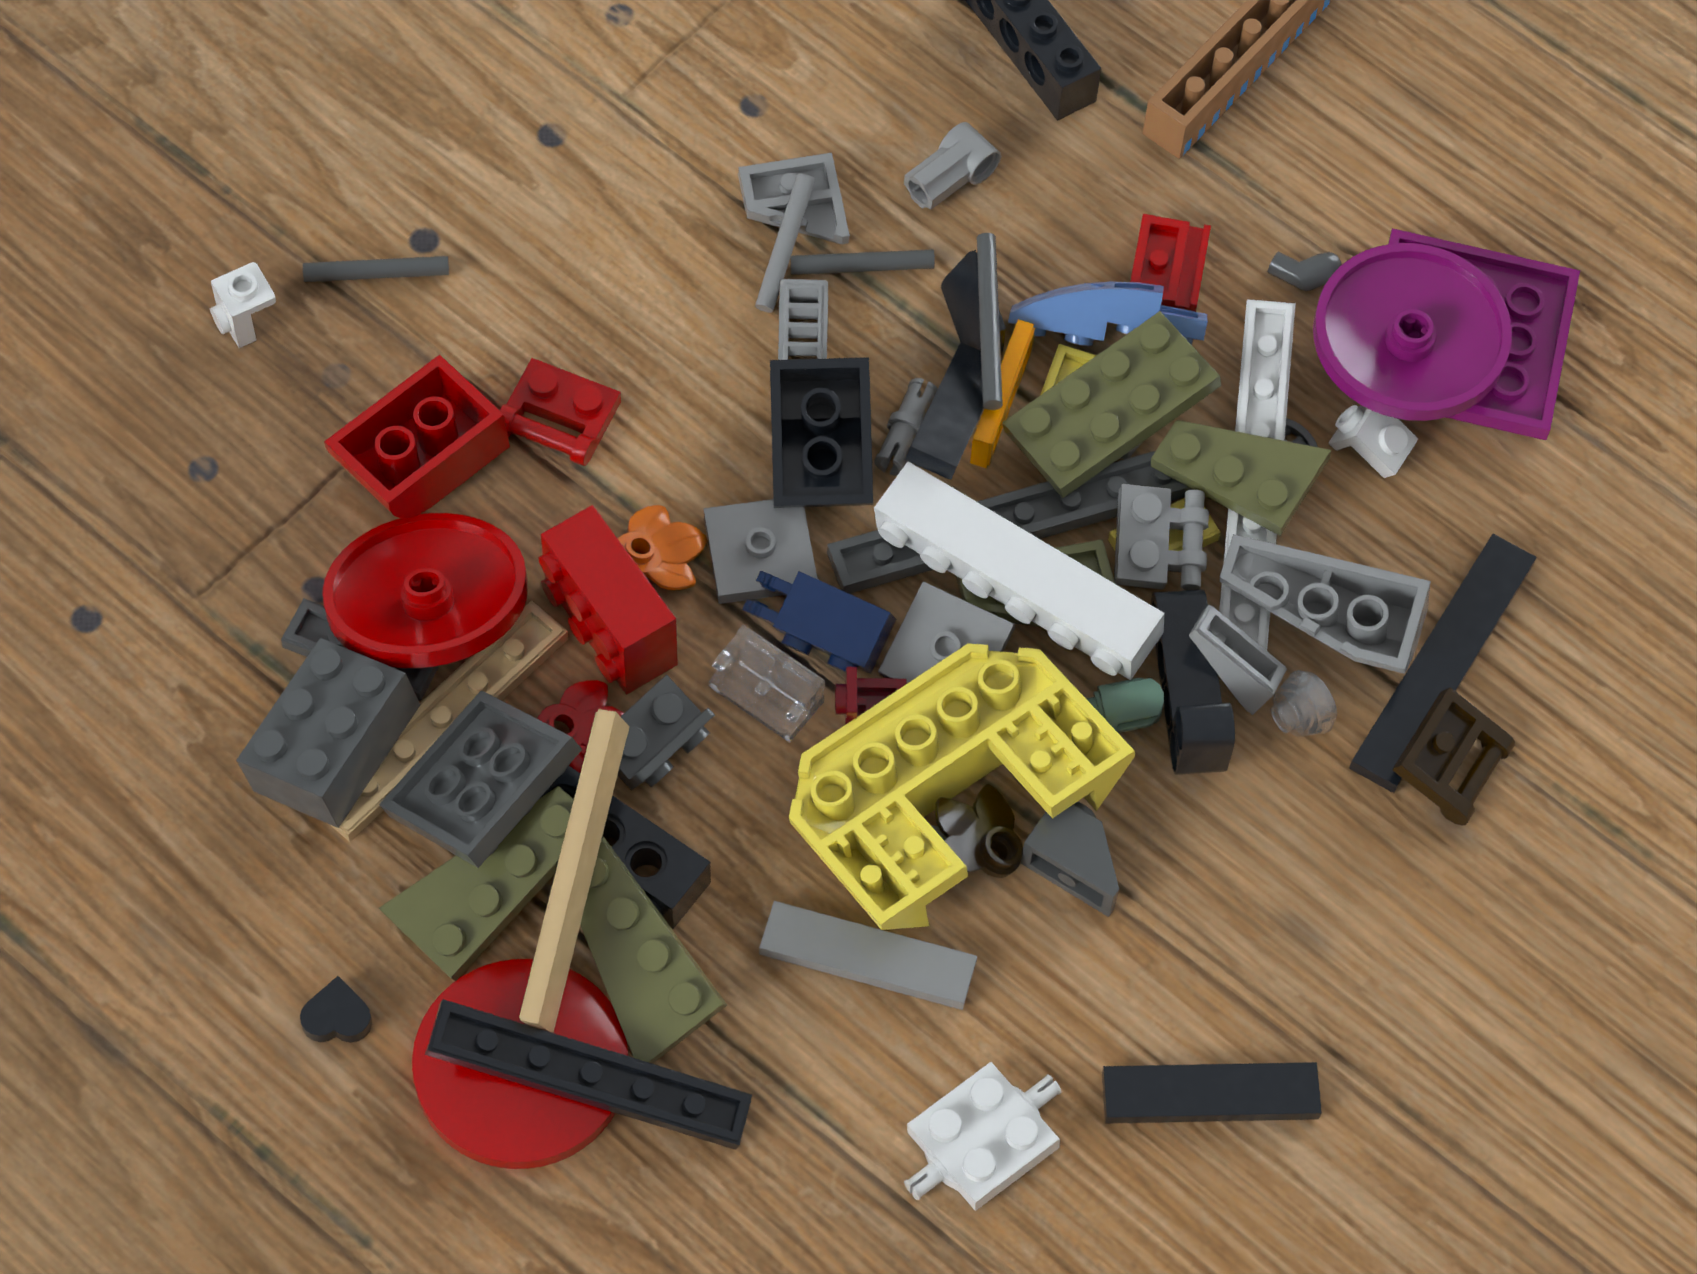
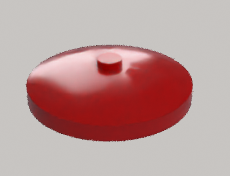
M427 513L411 518H399L367 531L352 541L335 558L323 584V603L327 621L338 641L351 651L390 667L426 668L445 665L465 659L486 649L512 628L520 617L528 596V579L524 558L520 549L509 535L481 519L452 513Z
M510 959L494 962L472 970L457 979L432 1003L419 1026L412 1054L413 1080L418 1101L430 1125L447 1144L459 1153L472 1160L499 1168L530 1169L564 1160L593 1142L604 1131L615 1115L614 1112L425 1055L442 999L525 1024L520 1021L519 1016L534 959ZM569 969L553 1033L628 1056L626 1037L609 999L591 981Z

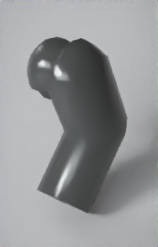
M1278 251L1272 259L1267 272L1302 291H1311L1324 286L1331 275L1342 264L1340 258L1332 252L1320 253L1299 262Z

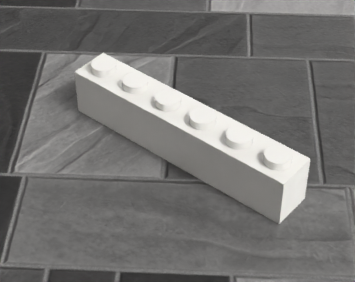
M909 461L874 507L878 532L887 542L899 548H902L904 545L918 552L922 561L933 570L940 573H945L946 570L961 578L964 586L973 594L981 598L991 596L1004 604L1006 611L1018 621L1025 624H1030L1032 621L1046 629L1049 637L1058 645L1069 650L1076 647L1091 656L1090 659L1093 664L1109 675L1115 676L1119 673L1131 680L1164 633L1165 613Z

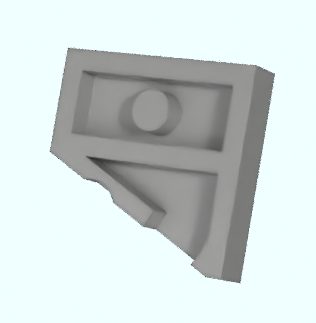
M832 153L738 167V178L748 219L780 227L797 174H807L815 179V183L799 233L838 244L849 243L850 234Z

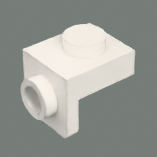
M252 262L211 280L216 306L210 308L212 317L222 335L230 332L238 348L256 341L251 314L276 302L275 294L258 265Z
M1353 405L1346 409L1337 419L1335 426L1338 429L1329 441V445L1335 450L1352 446L1383 478L1396 475L1418 438L1399 419L1379 414L1364 406L1358 407Z

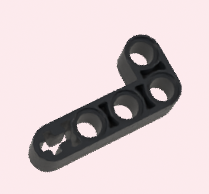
M1205 590L1153 592L1151 605L1165 613L1164 633L1155 644L1160 684L1164 692L1163 706L1173 772L1175 775L1225 772L1228 769L1235 744V723L1232 706L1230 703H1222L1218 674L1189 637L1202 611L1208 606Z

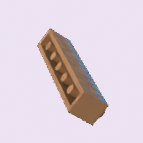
M1246 0L1148 100L1142 134L1180 159L1333 0Z

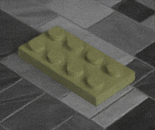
M1159 311L1002 423L1005 433L1058 494L1064 498L1222 386L1220 375L1165 315Z

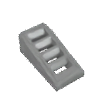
M806 279L781 280L778 360H788V356H817V359H827L828 282L826 280ZM789 319H818V323L789 322ZM788 338L817 339V342H788Z
M1208 605L1202 611L1189 634V637L1235 698L1251 715L1274 695L1287 668L1213 606Z

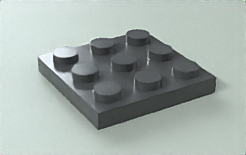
M481 690L379 805L392 819L479 868L496 851L499 844L518 822L531 811L533 805L553 782L566 771L568 765L582 749L571 736Z

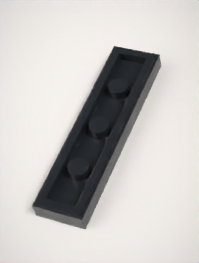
M960 342L905 460L950 480L984 409L980 350Z
M1317 1062L1103 1066L1102 1070L1105 1124L1317 1120L1322 1114Z

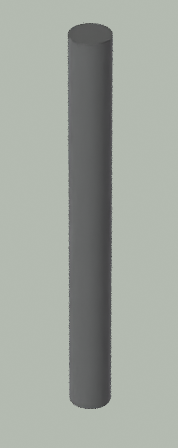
M982 233L976 239L983 407L988 410H997L1003 406L996 236L992 233Z

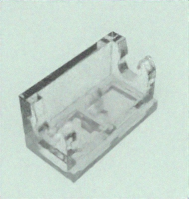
M745 625L739 628L737 634L721 651L712 665L717 670L709 680V687L789 743L824 703V679Z

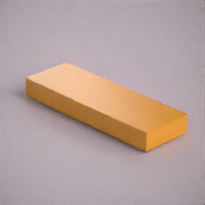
M1017 320L1001 363L1003 406L997 410L984 408L973 437L970 464L987 468V465L990 466L1004 428L1002 422L1009 415L1032 353L1035 328L1032 323Z

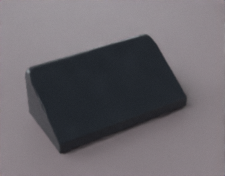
M974 250L968 252L941 283V290L960 342L981 351L977 252ZM999 310L1000 350L1002 355L1006 327Z

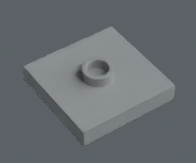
M773 499L704 508V522L719 604L783 595L778 592H771L756 582L760 570L793 584L798 571L817 579L804 507L774 508Z
M923 581L878 672L886 678L907 679V683H909L968 643L989 645V651L1003 652L1015 629V625Z

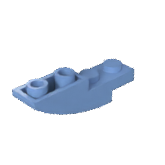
M1109 281L1062 287L1030 297L1012 305L1008 323L1016 324L1019 319L1034 324V336H1045L1046 330L1064 333V340L1068 342L1091 346L1094 339L1104 341L1107 322L1117 324L1116 331L1128 334L1161 311L1192 345L1193 339L1204 341L1208 320L1205 313L1161 305L1164 286L1139 282Z

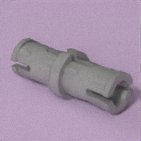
M914 378L909 382L908 390L899 410L893 412L887 424L889 429L888 435L874 460L875 465L881 471L886 472L892 456H895L890 475L897 476L907 463V460H905L907 453L938 390L933 383L928 381L922 397H919L924 379Z

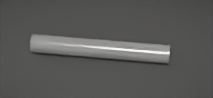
M799 173L796 176L755 303V307L764 312L772 313L780 292V281L784 279L815 183V179L807 174Z

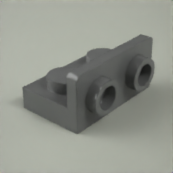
M665 675L621 716L630 727L618 771L619 778L631 791L644 781L650 787H653L674 767L668 759L680 747L688 754L710 734L704 725L715 714L709 708L701 712L668 675Z

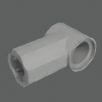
M962 122L947 133L939 146V150L904 175V185L916 204L922 209L926 207L932 210L967 182L976 185L986 180L1000 163L1001 152L969 123Z

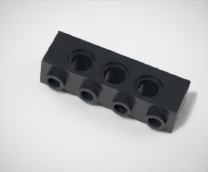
M965 0L1057 121L1097 101L1101 67L1049 0Z
M568 766L566 771L553 782L541 797L559 786L574 799L580 773ZM612 795L602 837H611L617 841L612 846V849L668 925L674 929L711 883V862ZM642 865H652L659 869L658 873L651 877H641L634 873Z

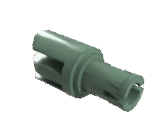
M1135 678L1097 686V691L1093 692L1094 697L1086 698L1118 733L1146 728L1157 723L1162 715L1164 705V692L1160 684L1152 678Z

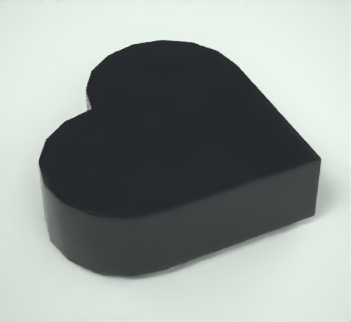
M339 976L304 1005L300 1014L304 1033L308 1038L317 1042L330 1041L335 1037L349 1043L357 1042L367 1036L372 1026L370 1009Z

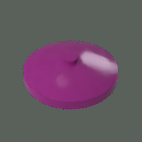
M1395 243L1365 250L1347 260L1331 275L1319 297L1314 316L1313 337L1316 352L1324 370L1337 387L1352 400L1385 416L1403 420L1426 421L1446 418L1461 413L1481 401L1493 389L1502 375L1510 353L1512 326L1509 311L1500 292L1492 281L1476 266L1464 258L1441 248L1416 243Z

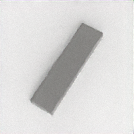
M777 901L773 902L759 947V955L960 1010L964 1008L977 962V956Z

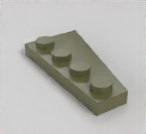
M557 786L533 805L531 811L518 822L499 844L496 851L479 868L458 856H454L379 907V909L451 979L456 981L556 873L574 799Z
M602 837L580 925L633 1057L653 1064L724 1009L727 1003L606 839Z

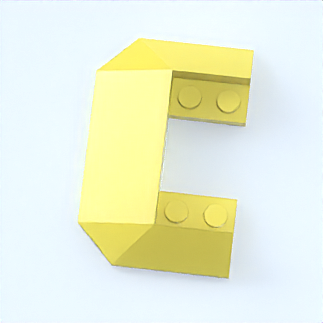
M968 643L802 753L798 769L799 780L795 799H792L789 820L881 930L927 927L929 922L926 905L968 877L967 866L924 818L935 810V804L939 798L952 799L1003 764L1052 819L1083 797L1097 811L1134 759L1135 750L1040 649L1019 647L1018 653L989 651V645Z

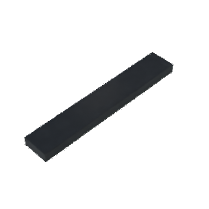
M1495 534L1491 535L1352 759L1349 769L1395 793L1403 778L1392 770L1439 693L1449 687L1454 691L1458 690L1532 569L1537 558L1536 556Z
M442 999L425 1052L427 1056L735 1150L740 1145L752 1099V1094L444 999Z

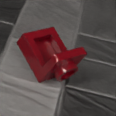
M846 667L845 684H835V714L845 715L846 725L906 685L907 679L857 678V667Z

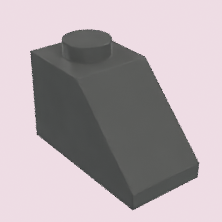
M1076 802L1053 819L1045 812L1024 842L1021 864L1109 917L1115 908L1119 886L1102 821L1096 818L1090 808L1080 802Z

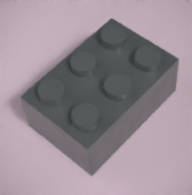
M320 638L236 761L254 792L339 828L420 707V703L405 672Z

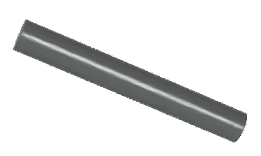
M934 249L795 255L790 257L791 275L935 268Z
M448 256L303 263L304 282L449 275Z

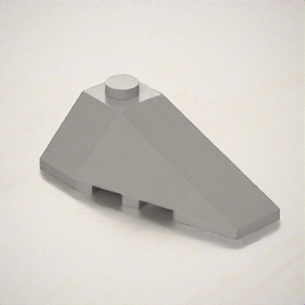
M1235 534L1232 536L1220 574V582L1351 660L1404 674L1417 649L1428 610L1431 583L1428 580Z

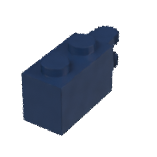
M760 570L756 582L771 592H778L787 597L779 613L769 609L767 605L759 601L748 599L742 610L773 624L775 629L785 635L781 643L809 656L812 648H815L830 655L827 664L846 673V667H857V670L859 668L869 674L872 673L897 620L889 611L798 571L793 584Z

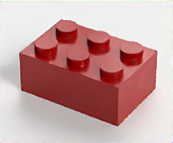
M593 505L541 534L543 555L538 557L545 575V579L541 581L543 591L553 606L558 607L562 605L570 616L568 618L569 626L576 639L582 645L589 642L597 654L595 656L597 666L609 683L616 680L627 695L678 665L676 617Z

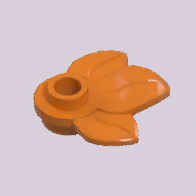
M653 505L637 511L629 520L627 533L618 538L645 577H648L660 588L682 590L695 586V576L687 563L702 553L708 539L703 532L691 524L684 522L671 523L666 507Z

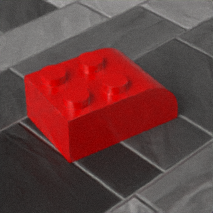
M440 354L324 441L328 453L397 518H411L427 511L510 447L504 414Z

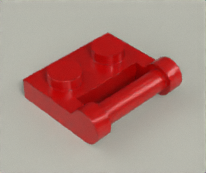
M531 358L507 404H504L500 411L505 417L508 437L512 434L519 435L570 455L572 462L586 466L621 403V392ZM526 411L582 434L578 437L524 417L523 414Z

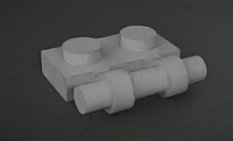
M1130 484L1121 485L1118 490L1114 582L1116 585L1164 589L1167 584V572L1172 571L1181 572L1182 589H1201V572L1206 571L1207 553L1202 551L1203 530L1208 528L1209 511L1204 509L1205 493L1203 491H1186L1184 508L1179 509L1170 508L1171 489ZM1169 529L1183 530V550H1169Z

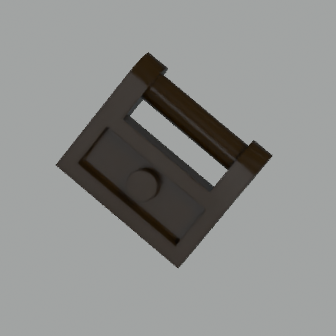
M1449 687L1439 693L1392 770L1440 807V812L1447 820L1463 826L1469 822L1474 814L1475 808L1473 804L1500 759H1506L1515 746V741L1510 734ZM1478 739L1481 741L1483 749L1456 791L1449 786V783L1474 742Z

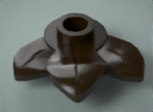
M986 784L980 790L973 807L944 797L936 801V823L941 833L947 837L944 841L967 866V872L982 870L989 876L1003 878L1012 874L1019 867L1023 846L1020 838L1013 831L1015 816L1009 804L993 786ZM992 849L998 853L999 858L993 853Z

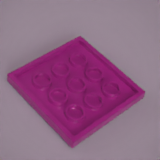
M1392 228L1388 244L1416 243L1429 245L1452 252L1476 266L1498 289L1509 311L1512 326V344L1501 377L1493 389L1481 401L1461 413L1446 418L1547 440L1551 430L1580 270Z

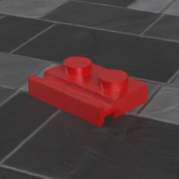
M1143 214L1130 282L1164 286L1161 305L1196 312L1211 226L1204 224V228L1189 226L1190 222Z

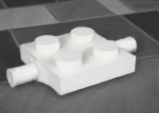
M990 1062L907 1123V1133L924 1151L928 1162L927 1166L904 1181L909 1193L913 1192V1197L919 1200L939 1183L944 1182L945 1185L957 1190L976 1211L1060 1148V1139L1043 1121L1038 1109L1055 1096L1061 1094V1088L1056 1080L1053 1082V1077L1047 1074L1045 1078L1026 1092H1023L1021 1089L1011 1085L995 1065Z

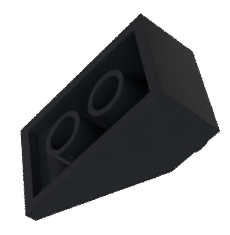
M869 357L770 360L774 508L873 505Z

